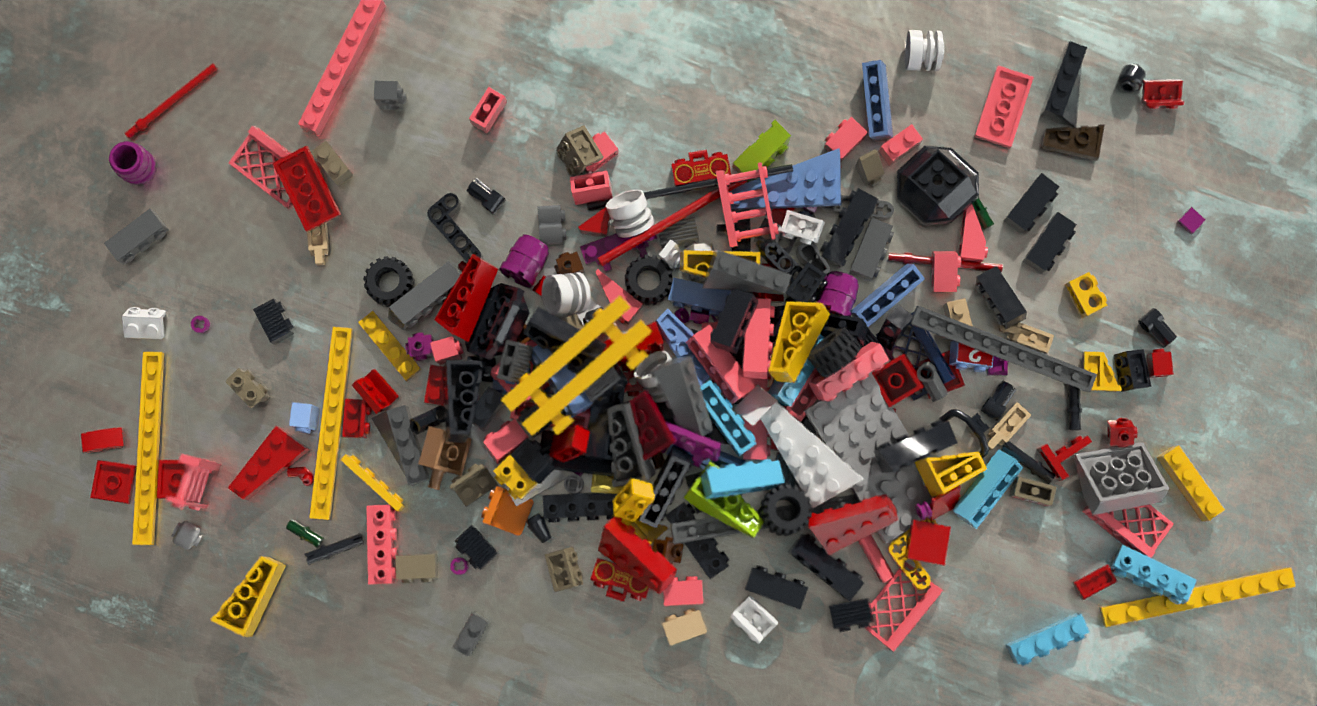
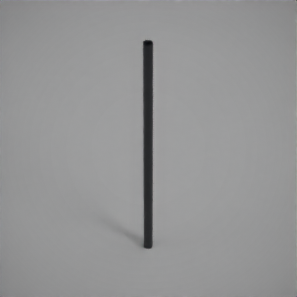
M792 164L767 169L768 176L794 172ZM716 178L643 193L646 199L715 187L718 186V181ZM610 199L587 203L588 210L604 208Z

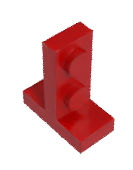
M1079 435L1071 440L1072 444L1067 448L1062 446L1055 451L1056 455L1048 444L1037 448V451L1050 470L1056 474V479L1062 481L1069 477V475L1061 465V462L1092 441L1088 435L1084 437Z

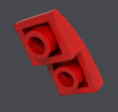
M122 427L82 433V453L123 448Z

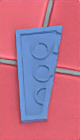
M667 309L656 320L660 334L677 358L692 357L700 386H702L710 376L685 343L694 333Z

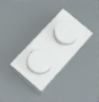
M670 240L659 253V256L664 260L665 264L669 265L670 270L673 272L676 268L680 267L681 250L675 242Z

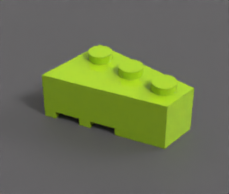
M774 120L771 123L772 126L765 133L762 132L758 136L759 139L733 162L732 167L737 173L759 170L758 163H762L763 167L769 168L775 162L774 158L778 154L783 155L788 150L791 135Z

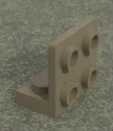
M585 125L565 133L556 148L559 159L563 160L568 174L572 177L581 175L586 167L603 159L602 153Z
M476 463L468 469L469 473L464 476L458 475L451 480L453 484L449 486L450 489L457 493L465 507L488 493L492 488L498 486L487 467L483 464L478 465Z

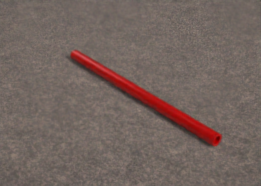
M747 180L727 185L728 192L746 183ZM719 187L651 226L648 230L598 257L599 264L604 266L720 198Z

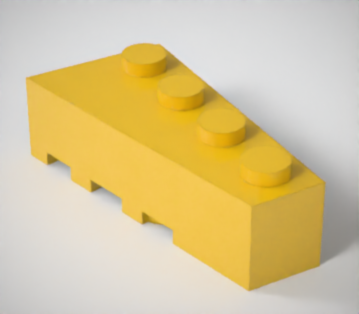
M681 251L680 271L705 278L714 251ZM723 251L760 264V252Z
M786 302L769 367L770 374L777 382L795 383L830 315L823 303Z
M261 556L246 574V578L234 589V593L223 603L219 612L211 618V621L243 637H253L286 565L270 557Z

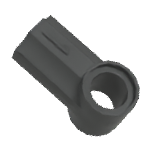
M931 362L923 363L917 371V377L922 381L932 401H937L948 395L937 373L936 366ZM922 369H930L932 375L929 377L925 376L922 373Z

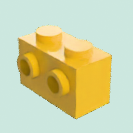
M511 455L493 471L496 474L494 478L501 486L505 483L510 488L507 492L514 499L519 497L522 500L538 485Z
M631 478L613 499L614 516L635 522L654 501L655 495L652 484Z

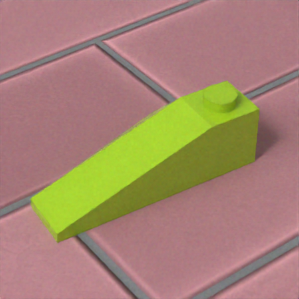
M710 461L683 498L697 509L754 538L764 522L740 494L706 499L701 476L706 472V469L716 466Z

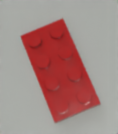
M304 146L273 162L276 172L306 232L341 215L308 146Z

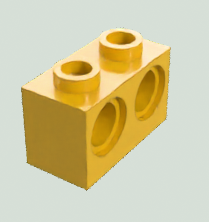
M1090 272L1065 284L1082 319L1108 306L1105 294L1099 291L1097 279ZM1080 282H1084L1087 285L1086 290L1080 288ZM1089 298L1095 300V307H1091L1089 305Z

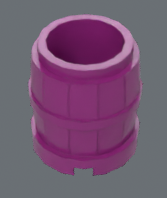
M124 141L112 148L109 155L110 166L124 181L132 185L145 184L154 177L156 173L155 158L144 147L133 142Z
M523 234L517 239L513 247L510 248L506 260L502 262L499 271L508 279L509 277L515 279V283L531 288L536 281L535 278L544 267L549 255V248L535 237Z
M831 271L827 274L826 281H828V284L825 285L823 291H820L815 303H823L829 313L851 316V310L856 302L859 288L858 280L847 273Z

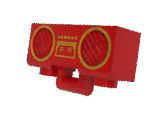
M707 149L689 152V161L677 159L671 164L674 186L716 179V171L724 170L725 174L731 175L728 155L723 154V152H716L712 154V157L708 158ZM704 158V160L695 162L693 159Z
M597 558L590 580L594 581V586L603 589L605 585L609 586L606 593L607 597L624 602L627 593H630V598L639 601L642 598L646 599L649 591L647 585L634 578L616 563ZM613 585L623 588V593L612 590Z

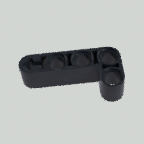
M454 193L445 194L428 209L427 216L466 263L470 259V255L467 253L469 250L472 254L483 259L480 250L451 218L460 210V200ZM449 200H456V204L453 207L447 206ZM439 211L442 213L439 219L432 218L435 212ZM447 226H454L453 232L445 233ZM459 240H466L464 247H457Z
M765 241L759 246L761 257L773 269L791 275L789 281L791 286L794 282V273L798 272L799 275L803 268L778 243ZM782 259H785L786 265L781 268L780 262ZM788 296L785 300V305L786 302H794L795 300Z

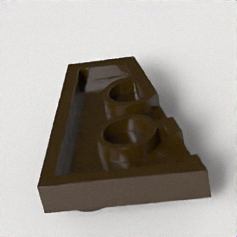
M1105 124L1088 127L1087 125L1080 128H1046L1041 148L1097 161L1100 155Z

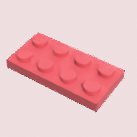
M997 66L974 137L1011 148L1034 77Z

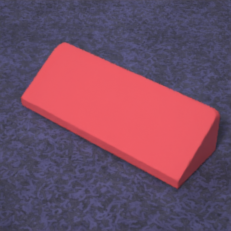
M869 535L859 540L858 542L880 582H887L894 574L872 535Z

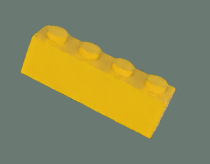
M1179 445L1169 448L1156 457L1202 522L1210 521L1225 510Z

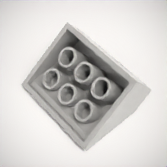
M1143 442L1129 445L1128 447H1113L1074 455L1083 496L1092 515L1160 503L1169 491L1168 485Z

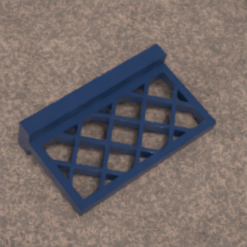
M910 324V334L902 335L909 337L906 348L895 345L890 351L884 347L891 361L895 359L893 356L895 348L905 350L904 354L906 355L908 352L918 354L916 364H912L916 371L920 367L918 364L921 355L928 357L930 362L936 366L943 385L955 378L929 331ZM911 338L919 340L921 344L919 352L909 349ZM923 368V370L928 371L927 377H929L931 370L928 368ZM924 387L921 393L917 395L914 393L911 397L915 401L928 392Z

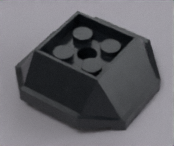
M924 145L897 170V201L924 226L952 223L979 198V172L952 148ZM936 180H940L943 183L940 185H935L933 182Z
M503 283L495 285L490 289L469 342L465 341L467 352L491 361L493 357L503 354L506 340L517 341L530 314L523 296L524 290Z

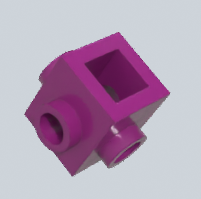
M414 333L412 334L413 337L408 338V343H405L407 355L410 354V357L416 359V361L427 360V357L434 356L430 344L434 342L431 334Z

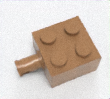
M433 427L428 428L418 463L419 465L430 467L432 470L427 487L440 490L443 474H446V472L462 476L472 438L468 437L466 442H446L445 430Z

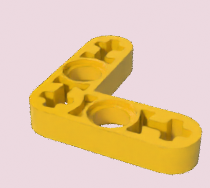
M928 517L924 520V522L937 524L936 520L930 521ZM909 529L890 543L889 554L913 586L918 590H925L931 582L929 574L919 561L906 558ZM901 539H904L906 545L902 547L901 554L898 552L893 553L894 545L899 547L903 544ZM906 560H912L915 563L913 570L905 569L904 562ZM918 568L921 570V571L918 572V575H919L921 578H923V577L926 578V580H925V584H926V585H923V584H919V585H918V584H917L918 578H917L916 575H914L913 577H911V574L915 573Z

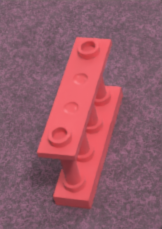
M758 163L759 170L733 175L725 174L724 170L716 171L730 248L737 247L738 242H741L742 239L771 234V238L774 240L776 235L779 234L777 223L773 224L765 178H768L767 167H763L762 163ZM758 177L761 179L762 189L736 194L728 192L727 185H731L730 183ZM764 196L765 208L736 213V211L732 212L731 204H734L735 201ZM764 215L768 216V227L743 232L735 230L734 223H738L739 220Z
M181 454L179 462L185 463V472L177 496H167L166 500L172 502L171 506L183 509L184 506L200 511V508L207 509L208 505L200 502L209 474H212L213 470L219 471L221 464Z

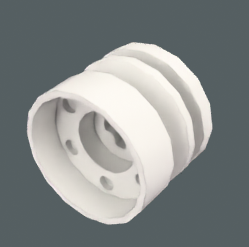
M908 30L905 45L906 70H920L922 62H924L927 71H930L931 66H933L934 71H939L944 57L942 31H936L934 39L933 32L928 31L926 39H923L921 30Z
M637 189L623 192L607 202L606 208L610 218L614 220L613 225L616 228L618 237L625 238L638 235L648 230L654 224V218L651 215L650 209L647 208L648 203L642 190Z
M580 272L547 276L542 284V301L547 312L553 315L585 312L590 303V287L586 277Z
M663 350L649 354L634 370L635 378L644 387L645 391L648 390L653 401L656 403L667 401L664 392H660L657 387L659 384L657 378L652 377L650 373L651 370L672 359Z

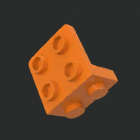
M496 486V489L492 488L488 498L491 500L489 507L485 506L481 518H484L483 523L518 536L521 535L534 501L529 499L516 507L507 489Z

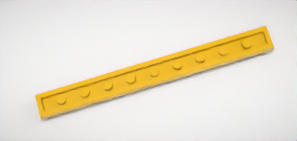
M332 328L309 517L313 519L330 520L353 334L352 328Z
M143 352L132 545H154L164 369L163 352Z
M1288 567L1194 587L1189 600L1180 605L1171 602L1167 596L1156 595L1100 607L1104 627L1288 589L1296 587L1292 568Z

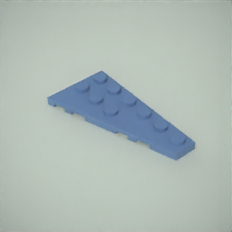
M840 148L793 165L794 172L765 178L770 209L841 206ZM761 179L745 183L729 193L736 194L762 189ZM764 196L735 201L734 204H731V209L755 210L766 207Z

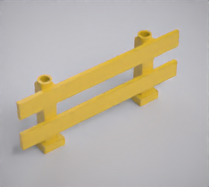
M621 295L604 310L598 309L592 315L594 319L530 375L524 374L518 380L519 384L501 399L511 412L529 396L540 408L522 423L531 435H534L550 420L555 425L552 428L557 435L575 421L570 415L565 417L561 412L563 408L624 355L630 360L627 365L632 370L648 357L644 350L639 352L635 348L641 340L652 332L647 325L640 320L623 334L614 323L631 308ZM604 331L614 343L550 399L540 386Z

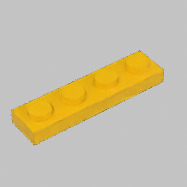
M371 311L358 322L406 381L422 370L409 354L407 355L405 348L374 311Z
M345 454L340 459L397 512H401L404 509L405 505L402 503L404 500L397 493L391 494L388 491L390 487L382 480L378 482L374 478L375 473L368 467L364 469L359 465L361 461L355 455L349 456Z

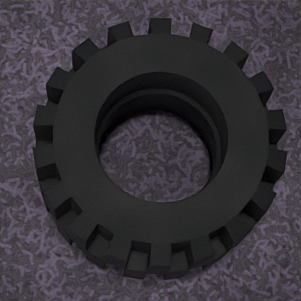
M644 255L642 258L640 256L637 257V260L632 261L626 269L625 286L627 292L639 302L645 303V305H655L659 301L662 302L670 294L673 282L672 271L669 265L665 264L664 260L658 259L655 255H652V257ZM652 270L659 275L660 284L653 290H644L638 285L637 278L643 271Z
M384 256V259L378 258L376 263L371 262L369 264L371 267L370 269L366 268L365 272L367 274L363 277V280L365 281L364 288L367 290V294L378 304L390 307L414 288L413 284H415L412 272L403 261L398 260L396 257L389 258ZM396 272L399 275L398 286L390 292L382 291L379 288L380 278L385 273Z
M841 328L820 341L810 352L808 360L822 377H828L848 365L857 356L861 346L847 328Z
M788 484L785 486L780 485L764 496L765 498L760 503L762 506L759 508V512L762 514L760 518L765 523L763 525L765 528L768 527L770 529L769 532H775L777 536H789L801 531L809 523L808 519L812 515L810 513L812 504L809 505V497L806 498L804 496L805 492L798 490L799 487H791ZM779 500H787L794 506L795 517L792 521L786 522L778 517L776 504Z

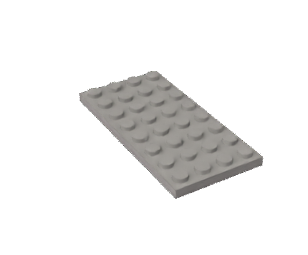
M870 372L866 379L856 381L849 390L836 394L837 397L829 402L820 400L804 410L822 442L858 475L864 478V480L850 487L859 503L863 499L887 494L896 507L898 521L877 531L883 542L887 544L910 529L912 519L921 521L917 515L915 505H921L923 501H926L930 507L931 500L934 497H931L915 463L899 468V471L895 473H882L874 451L879 449L878 445L888 441L892 444L896 442L897 437L907 434L908 437L909 434L892 406L889 407L881 395L880 386Z

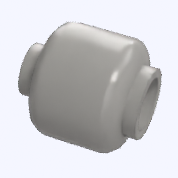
M188 521L178 522L171 534L173 543L186 550L192 546L197 547L202 538L199 535L200 528Z

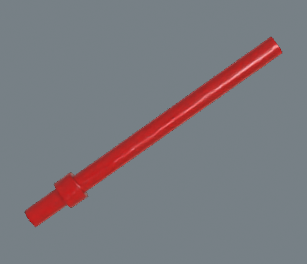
M212 63L143 119H138L135 125L124 134L130 139L140 130H145L150 122L218 68Z
M912 253L888 254L889 261L903 262V264L918 263L932 265V257L915 256ZM961 260L960 268L988 271L997 266L1000 272H1002L1003 265Z

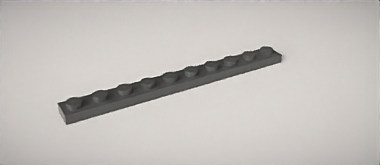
M916 306L910 322L911 325L1086 392H1091L1097 376L1093 372L921 306Z
M855 494L834 497L812 508L810 513L819 514L823 513L826 509L832 508L834 510L842 508L848 503L857 504L859 501ZM792 504L776 507V513L783 521L790 522L795 517V508ZM755 510L760 517L762 515L761 512H759V510ZM714 517L670 525L674 544L742 533ZM762 524L759 530L769 529L768 527L765 528Z

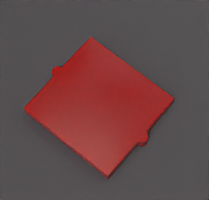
M960 485L932 498L930 506L932 517L928 518L930 521L954 509L960 498Z

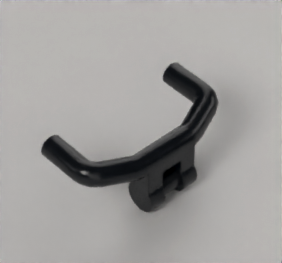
M951 409L939 418L942 422L949 421L953 417L964 421L979 440L981 447L979 453L982 459L988 454L989 446L984 433L990 427L986 423L984 424L978 413L970 417L960 410Z

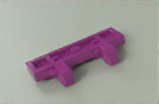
M617 233L580 246L586 265L594 262L600 265L597 260L598 257L634 236L622 238L618 237ZM653 236L632 250L637 249L641 258L644 255H648L645 248L649 247V242L657 240V236ZM610 262L603 266L605 273L613 271Z
M666 422L676 440L673 445L684 448L690 454H693L694 466L700 468L704 460L707 461V459L717 462L720 457L721 443ZM668 447L661 452L665 453Z

